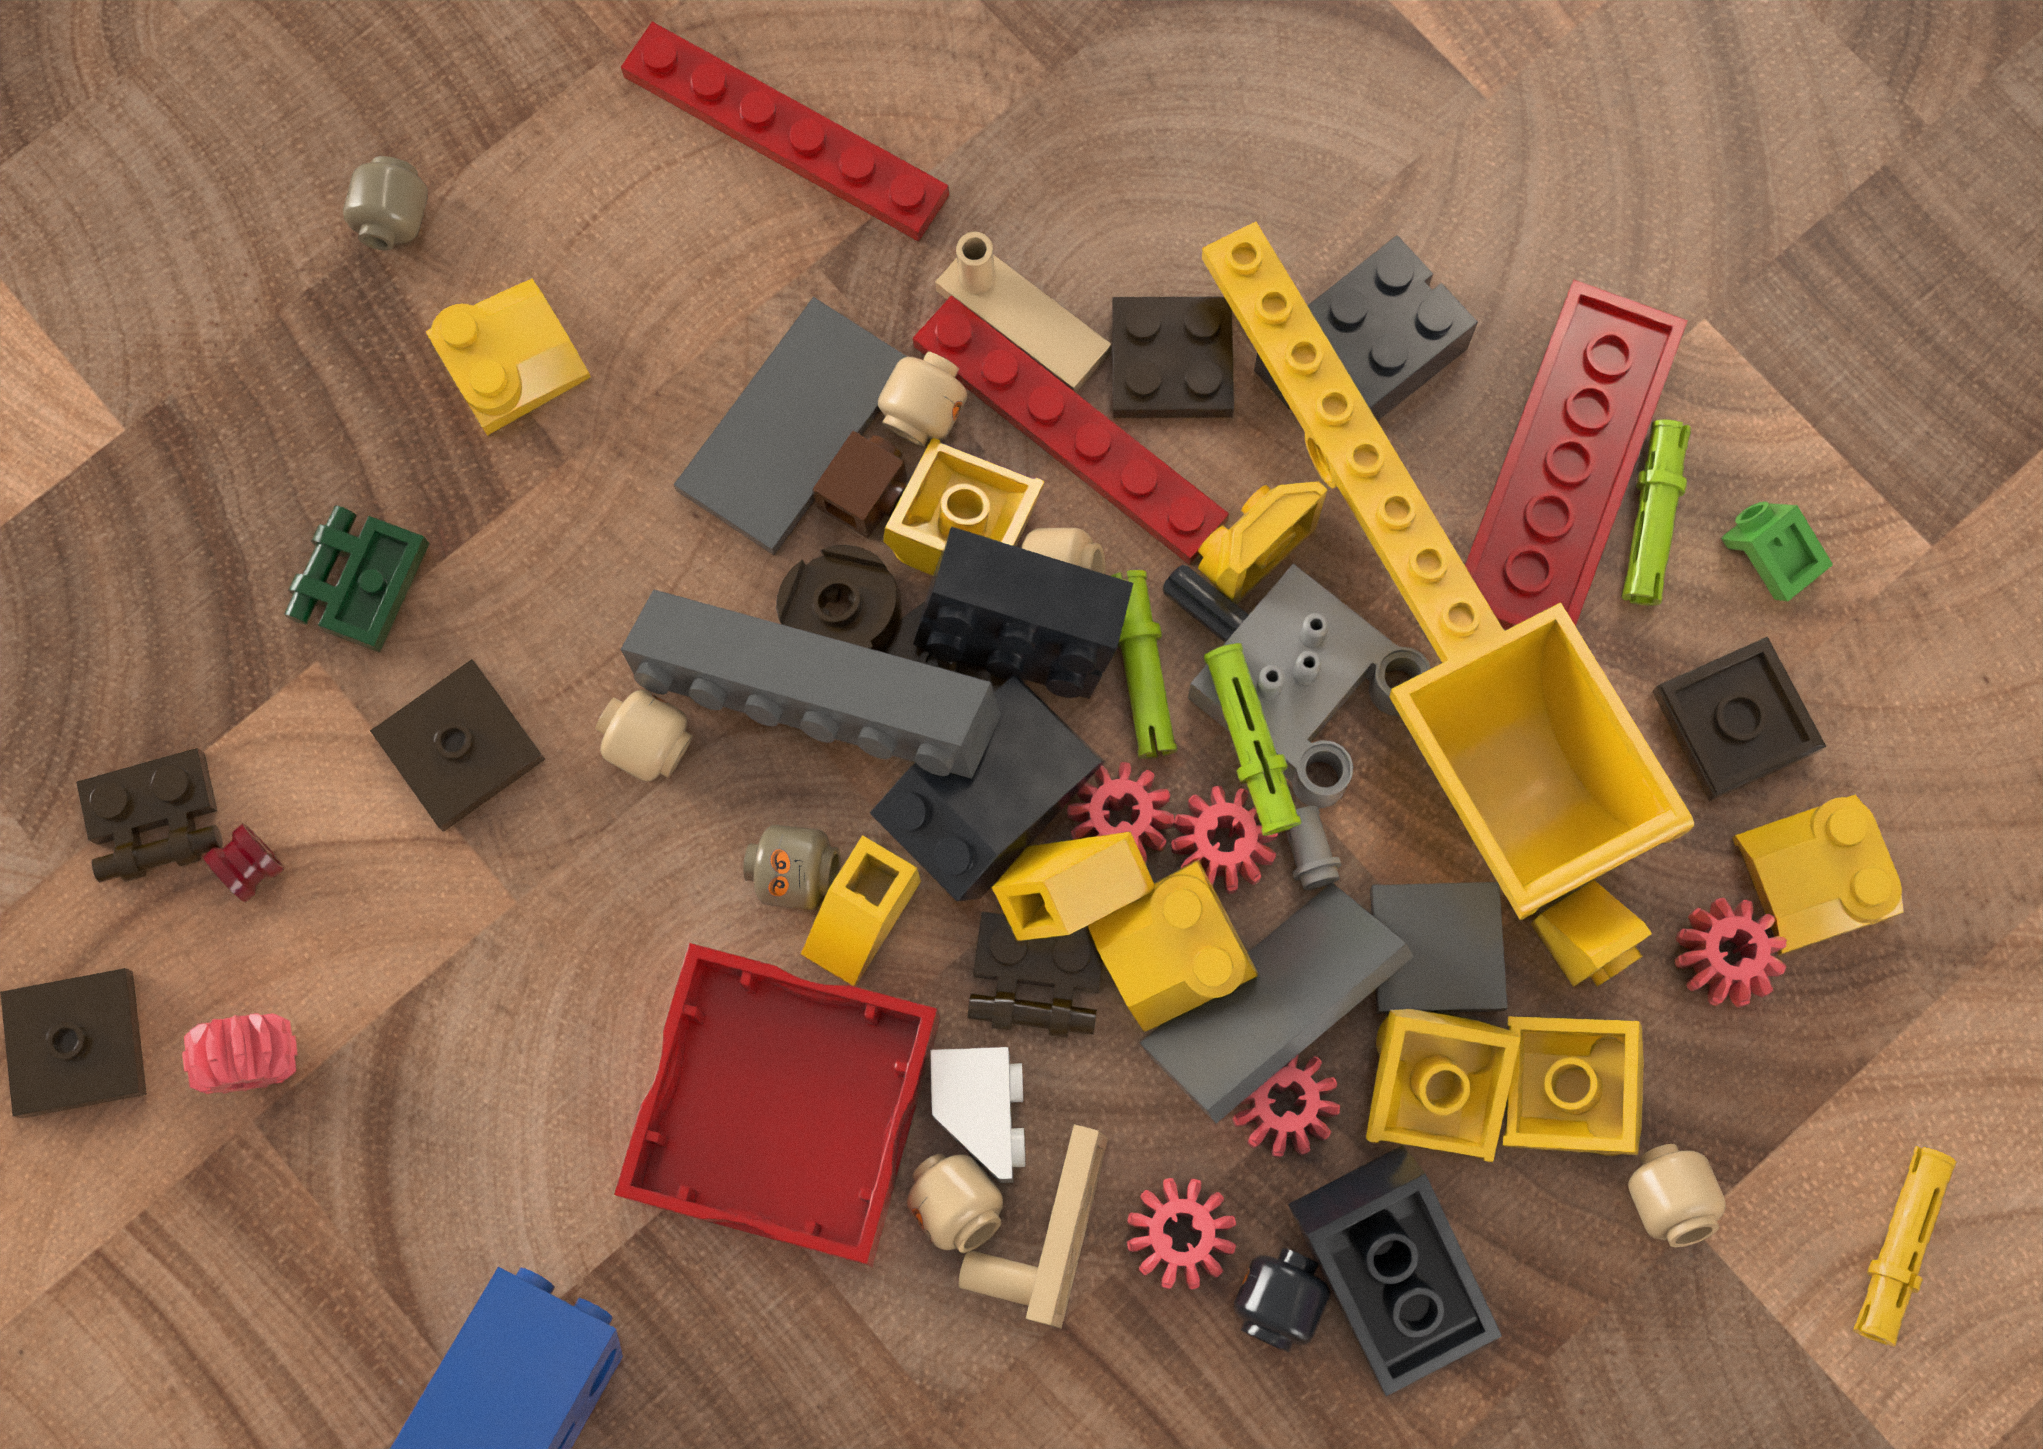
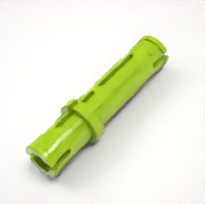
M1668 419L1652 422L1647 461L1645 462L1644 471L1639 472L1636 487L1640 490L1637 518L1635 519L1627 576L1625 577L1621 597L1624 600H1630V603L1638 605L1656 606L1662 603L1664 577L1671 547L1676 507L1678 506L1679 497L1685 494L1687 480L1683 477L1691 427L1683 425V422Z
M1144 570L1127 571L1128 581L1134 584L1118 647H1121L1138 744V758L1151 759L1158 758L1154 733L1156 735L1158 751H1162L1163 756L1174 754L1178 749L1174 741L1157 641L1162 638L1159 623L1153 622L1146 582L1147 573ZM1121 572L1111 575L1112 577L1127 581L1123 579Z
M1229 644L1206 653L1204 660L1208 664L1222 712L1241 767L1236 772L1240 783H1247L1262 826L1263 836L1277 834L1300 825L1302 822L1300 816L1297 815L1283 773L1288 768L1284 754L1277 755L1262 711L1261 702L1257 696L1243 654L1242 644Z

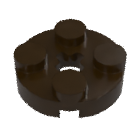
M835 545L822 549L823 556L813 559L808 564L801 560L791 568L780 585L776 600V611L782 625L880 651L881 647L892 637L901 617V594L893 575L887 570L885 564L876 554L857 546ZM842 595H849V602L852 607L843 615L832 616L830 611L825 608L828 602L837 603Z

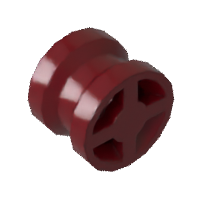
M244 823L232 832V841L223 848H212L203 856L207 865L223 884L245 903L256 894V885L265 877L275 878L285 869L271 849Z

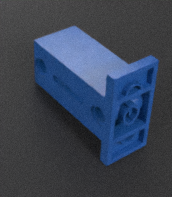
M498 1266L390 1449H571L623 1358L617 1330L609 1325L613 1319L612 1315L585 1299L578 1298L573 1306L551 1294L555 1286L533 1271L521 1267L517 1274L514 1275Z

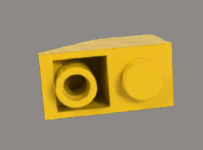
M1131 832L1027 846L992 889L1017 941L1070 935L1147 895L1155 887V884Z
M862 835L828 889L801 951V956L847 984L856 987L919 886L921 879L917 867Z
M1595 880L1541 913L1531 923V926L1573 987L1589 977L1598 987L1629 967V965L1643 957L1636 946L1652 934L1640 918Z

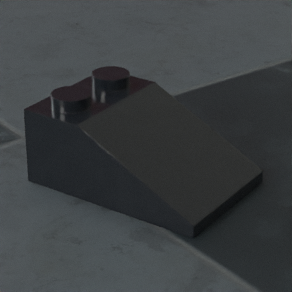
M1015 675L994 692L1001 712V718L972 779L954 773H949L946 776L935 775L922 769L915 762L870 812L956 901L981 899L1024 849L1036 839L1105 762L1042 699Z
M1403 1145L1288 1204L1315 1261L1319 1263L1320 1271L1386 1396L1502 1337L1425 1172Z

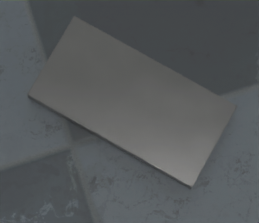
M813 297L674 483L676 491L772 555H775L815 501L812 489L852 431L863 435L880 412L878 398L898 361L907 356Z
M1330 883L1248 952L1258 972L1257 977L1239 985L1232 993L1226 996L1214 998L1163 1023L1140 1042L1148 1056L1215 1123H1218L1413 958L1410 949L1402 939L1334 883Z

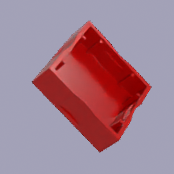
M689 943L663 1029L662 1054L658 1071L646 1098L641 1103L614 1195L633 1202L873 1267L931 1056L930 1050L933 1049L941 1017L938 1009L851 985H826L810 982L796 977L775 965Z

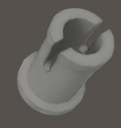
M1318 806L1296 809L1302 823L1285 831L1297 867L1292 872L1294 880H1301L1304 890L1321 888L1338 881L1340 877L1337 869L1342 864L1339 857L1332 856L1319 816Z

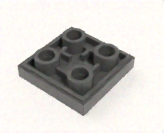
M1498 882L1371 886V915L1402 939L1413 955L1411 960L1375 989L1377 1014H1389L1390 1010L1415 1009L1432 1013L1505 1011L1508 1008L1500 885Z

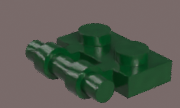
M335 505L326 525L319 524L311 542L316 546L303 574L296 573L288 589L293 596L284 616L300 624L307 625L315 606H326L318 624L324 632L380 653L430 543L420 534L368 516L359 537L351 535L349 532L357 515L344 507ZM338 556H346L349 559L337 585L333 586L326 583Z

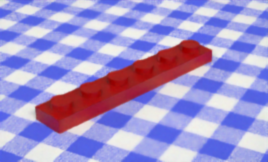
M653 21L621 65L623 76L629 81L918 242L949 197V186L946 183Z
M952 295L913 337V345L923 355H926L927 352L935 353L955 364L959 368L955 378L966 389L1188 565L1200 554L1198 550L1202 543L1217 528L1225 525L1228 521L1229 513Z

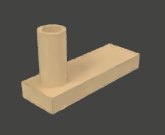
M969 232L963 235L956 246L957 258L935 281L936 292L946 299L952 295L1077 393L1111 354V343L993 255L992 242L985 234Z
M1075 1124L1073 1126L1039 1266L1036 1267L972 1250L967 1252L964 1257L959 1275V1288L1027 1305L1029 1307L1026 1319L1062 1329L1108 1138L1099 1130Z

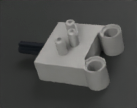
M1295 564L1291 565L1250 614H1247L1187 565H1181L1175 569L1162 588L1167 597L1224 641L1225 644L1223 646L1234 643L1242 644L1243 654L1257 696L1261 702L1262 711L1277 755L1284 754L1288 768L1283 771L1284 776L1292 782L1295 795L1308 806L1325 808L1334 805L1342 798L1352 778V759L1343 746L1326 740L1311 742L1366 678L1370 681L1369 694L1374 705L1388 715L1400 716L1389 697L1391 688L1386 684L1384 675L1387 672L1399 670L1414 678L1431 669L1429 661L1421 652L1413 648L1397 646ZM1207 664L1190 683L1188 699L1229 731ZM1315 762L1327 763L1336 771L1338 782L1334 786L1327 788L1319 787L1313 784L1307 777L1306 767Z

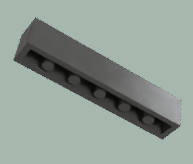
M653 589L621 647V651L634 674L635 681L650 692L664 695L670 691L691 697L699 705L711 710H721L722 707L743 712L754 721L766 726H776L778 723L795 727L821 742L830 743L834 739L857 745L864 752L880 759H889L891 756L916 762L922 769L939 776L954 773L972 779L1001 718L996 696L989 681Z

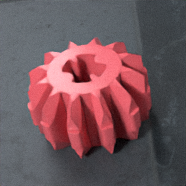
M1120 763L1118 779L1111 780L1108 770L1101 766L1094 773L1095 781L1099 788L1086 782L1076 793L1085 803L1068 805L1067 817L1077 822H1083L1071 831V839L1131 832L1146 864L1147 855L1142 843L1153 850L1162 851L1166 846V839L1156 829L1173 827L1174 815L1167 811L1157 810L1170 801V793L1167 789H1158L1147 793L1154 781V773L1150 770L1143 772L1138 780L1134 782L1130 780V763ZM1124 805L1132 808L1131 822H1135L1133 825L1126 821H1122L1117 827L1109 824L1110 811L1107 810L1108 808L1117 812Z
M1214 786L1211 791L1212 806H1209L1201 797L1193 795L1188 800V806L1194 817L1186 814L1176 815L1173 826L1186 836L1172 840L1171 851L1179 855L1192 854L1185 859L1180 869L1199 860L1211 885L1213 886L1215 876H1223L1226 893L1233 894L1238 889V872L1247 882L1255 885L1261 879V873L1255 863L1261 865L1273 864L1276 853L1263 844L1276 840L1278 833L1263 836L1262 826L1257 825L1260 823L1255 806L1249 811L1244 808L1248 798L1247 790L1240 788L1235 794L1234 802L1226 803L1225 792L1222 786ZM1217 828L1230 829L1229 837H1232L1235 833L1239 836V839L1235 840L1231 852L1219 851V842L1214 846L1210 844L1209 841L1214 839Z
M1725 898L1716 899L1711 903L1710 913L1697 908L1689 914L1688 918L1693 929H1682L1676 935V941L1681 946L1691 950V952H1686L1675 958V966L1682 969L1694 968L1697 974L1686 983L1687 989L1695 991L1706 983L1709 984L1707 996L1708 1002L1716 1006L1722 1003L1728 994L1736 1007L1746 1006L1750 1003L1751 992L1757 996L1764 997L1773 991L1768 976L1778 977L1785 972L1786 965L1770 954L1785 948L1787 940L1779 936L1768 938L1765 930L1770 928L1775 922L1774 916L1766 914L1757 921L1751 920L1753 914L1752 901L1743 900L1732 911L1730 904ZM1728 940L1737 946L1733 953L1740 952L1742 959L1733 965H1730L1723 959L1728 955V952L1720 953L1719 946Z
M258 1013L246 1016L234 1015L231 1018L213 1019L210 1023L196 1025L184 1036L185 1051L182 1052L184 1072H188L190 1087L206 1094L222 1092L226 1094L255 1088H267L268 1085L282 1083L296 1072L295 1056L298 1054L296 1038L292 1036L290 1021L274 1013L259 1015Z
M1297 1055L1241 1102L1242 1104H1250V1109L1240 1111L1234 1115L1232 1121L1235 1127H1242L1253 1121L1259 1126L1247 1141L1252 1148L1260 1145L1268 1133L1274 1136L1271 1146L1273 1157L1281 1158L1284 1155L1287 1137H1291L1295 1150L1302 1156L1310 1152V1142L1304 1129L1322 1141L1330 1136L1331 1130L1316 1115L1336 1117L1340 1113L1339 1104L1320 1100L1321 1095L1327 1094L1337 1087V1082L1333 1077L1325 1078L1317 1083L1314 1082L1311 1077L1319 1070L1322 1061L1316 1056L1308 1061L1302 1071L1296 1068L1299 1056ZM1287 1088L1294 1090L1299 1096L1294 1102V1106H1301L1299 1115L1297 1116L1291 1111H1287L1282 1117L1275 1115L1270 1108L1276 1100L1268 1098L1269 1091L1272 1089L1282 1094Z
M1165 1179L1163 1181V1192L1167 1203L1164 1205L1152 1192L1145 1190L1140 1195V1199L1143 1205L1154 1214L1153 1218L1140 1213H1130L1127 1219L1129 1225L1148 1230V1236L1135 1237L1127 1241L1129 1252H1138L1148 1247L1153 1252L1139 1266V1271L1145 1276L1151 1273L1160 1261L1166 1264V1269L1161 1278V1286L1166 1289L1172 1288L1176 1279L1177 1268H1184L1185 1282L1190 1290L1199 1288L1200 1278L1195 1264L1199 1262L1208 1274L1217 1278L1223 1272V1269L1209 1254L1210 1250L1224 1255H1232L1235 1252L1236 1245L1229 1240L1215 1238L1216 1231L1228 1230L1236 1225L1235 1217L1223 1216L1213 1220L1209 1213L1221 1205L1224 1197L1219 1192H1216L1209 1197L1203 1206L1200 1205L1196 1200L1201 1190V1181L1197 1179L1190 1181L1185 1199H1179L1174 1179ZM1177 1216H1185L1191 1219L1190 1230L1193 1233L1199 1234L1196 1247L1194 1248L1191 1243H1187L1185 1245L1186 1252H1177L1171 1249L1172 1237L1163 1233V1226L1166 1221L1169 1220L1172 1225H1175L1178 1221Z

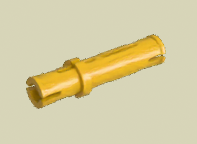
M1916 1146L1914 1148L1908 1168L1909 1171L1893 1212L1883 1248H1881L1878 1260H1871L1867 1270L1871 1280L1864 1304L1853 1328L1855 1333L1884 1345L1896 1346L1897 1337L1902 1325L1901 1322L1912 1293L1919 1292L1923 1282L1922 1277L1918 1275L1922 1259L1941 1209L1947 1185L1957 1163L1951 1156L1926 1147L1920 1148Z

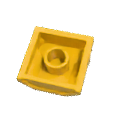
M532 278L475 305L455 304L449 306L436 316L431 329L426 331L487 436L591 378L573 343Z
M932 438L885 527L883 542L893 550L895 556L902 563L932 576L951 526L1017 546L1042 492L1044 481L1038 478L1035 480L944 445L940 443L941 440Z
M1319 481L1281 484L1273 489L1268 485L1262 486L1242 507L1241 512L1245 515L1229 530L1224 525L1220 526L1202 543L1198 552L1204 558L1200 562L1198 570L1215 585L1214 587L1237 605L1317 528L1328 489Z
M1856 794L1849 797L1831 799L1822 806L1732 837L1735 846H1738L1765 914L1774 916L1775 922L1771 926L1774 937H1784L1787 940L1786 947L1777 951L1778 955L1896 917L1904 912L1901 895L1902 887L1895 866L1873 814Z
M1199 860L1155 882V887L1147 895L1087 925L1096 948L1123 1000L1144 1032L1214 998L1226 996L1232 993L1239 985L1258 976L1253 962Z
M1415 1009L1390 1010L1389 1016L1379 1027L1376 1037V1046L1380 1058L1366 1139L1369 1142L1375 1143L1382 1140L1471 1155L1487 1162H1493L1521 1037L1513 1031L1477 1020Z
M1508 1016L1509 1030L1515 1032L1521 1039L1508 1093L1507 1125L1505 1136L1503 1135V1146L1590 1152L1603 1156H1617L1620 1154L1638 1155L1642 1129L1644 1069L1641 1023L1639 1021Z

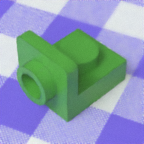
M1766 501L1751 505L1736 517L1735 522L1737 525L1721 538L1727 549L1745 551L1774 600L1788 602L1833 565L1798 505L1774 504Z

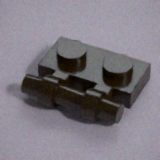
M198 748L76 782L88 840L96 845L113 840L115 842L114 853L92 859V870L99 883L121 877L125 882L145 877L147 869L175 861L179 866L198 862L201 859V854L209 852L212 848L223 847L221 833L216 825L197 830L195 827L194 817L217 811L206 756ZM169 825V838L142 845L139 833Z
M982 912L973 975L976 978L998 980L996 996L970 994L968 1019L992 1021V1028L1011 1030L1012 1024L1049 1029V1035L1068 1038L1069 1031L1094 1035L1097 1009L1072 1006L1074 990L1099 993L1103 960L1096 948L1088 926L1070 935L1017 941L1005 914ZM1018 983L1055 987L1053 1003L1016 999Z

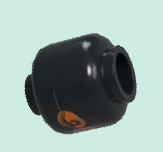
M1282 1248L1278 1259L1267 1255L1255 1257L1248 1268L1234 1301V1311L1244 1321L1241 1331L1286 1352L1290 1351L1292 1344L1305 1345L1309 1343L1315 1335L1331 1294L1328 1285L1314 1275L1319 1263L1287 1248Z

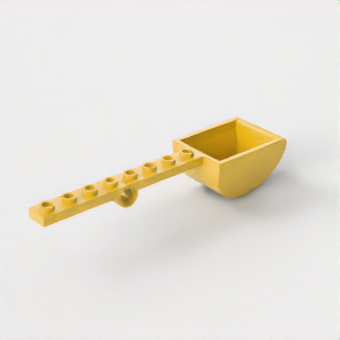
M1254 222L1203 247L1202 260L1303 428L1306 447L1316 470L1330 488L1338 487L1442 662L1392 688L1389 697L1518 918L1522 920L1534 914L1539 907L1662 843L1671 842L1689 832L1694 827V821L1689 810L1563 605L1559 603L1506 631L1503 630L1258 223Z

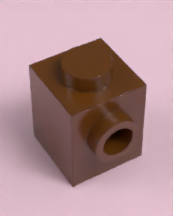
M852 431L812 489L818 509L869 539L884 515L891 517L907 487L906 483L908 480L905 463L901 460L902 453L882 437L872 435L868 440L857 432Z

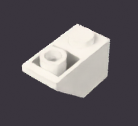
M1008 1047L930 1050L932 1116L934 1120L1000 1183H1013V1167H1025L1024 1128H1012L1011 1102H1023L1022 1063L1010 1064Z

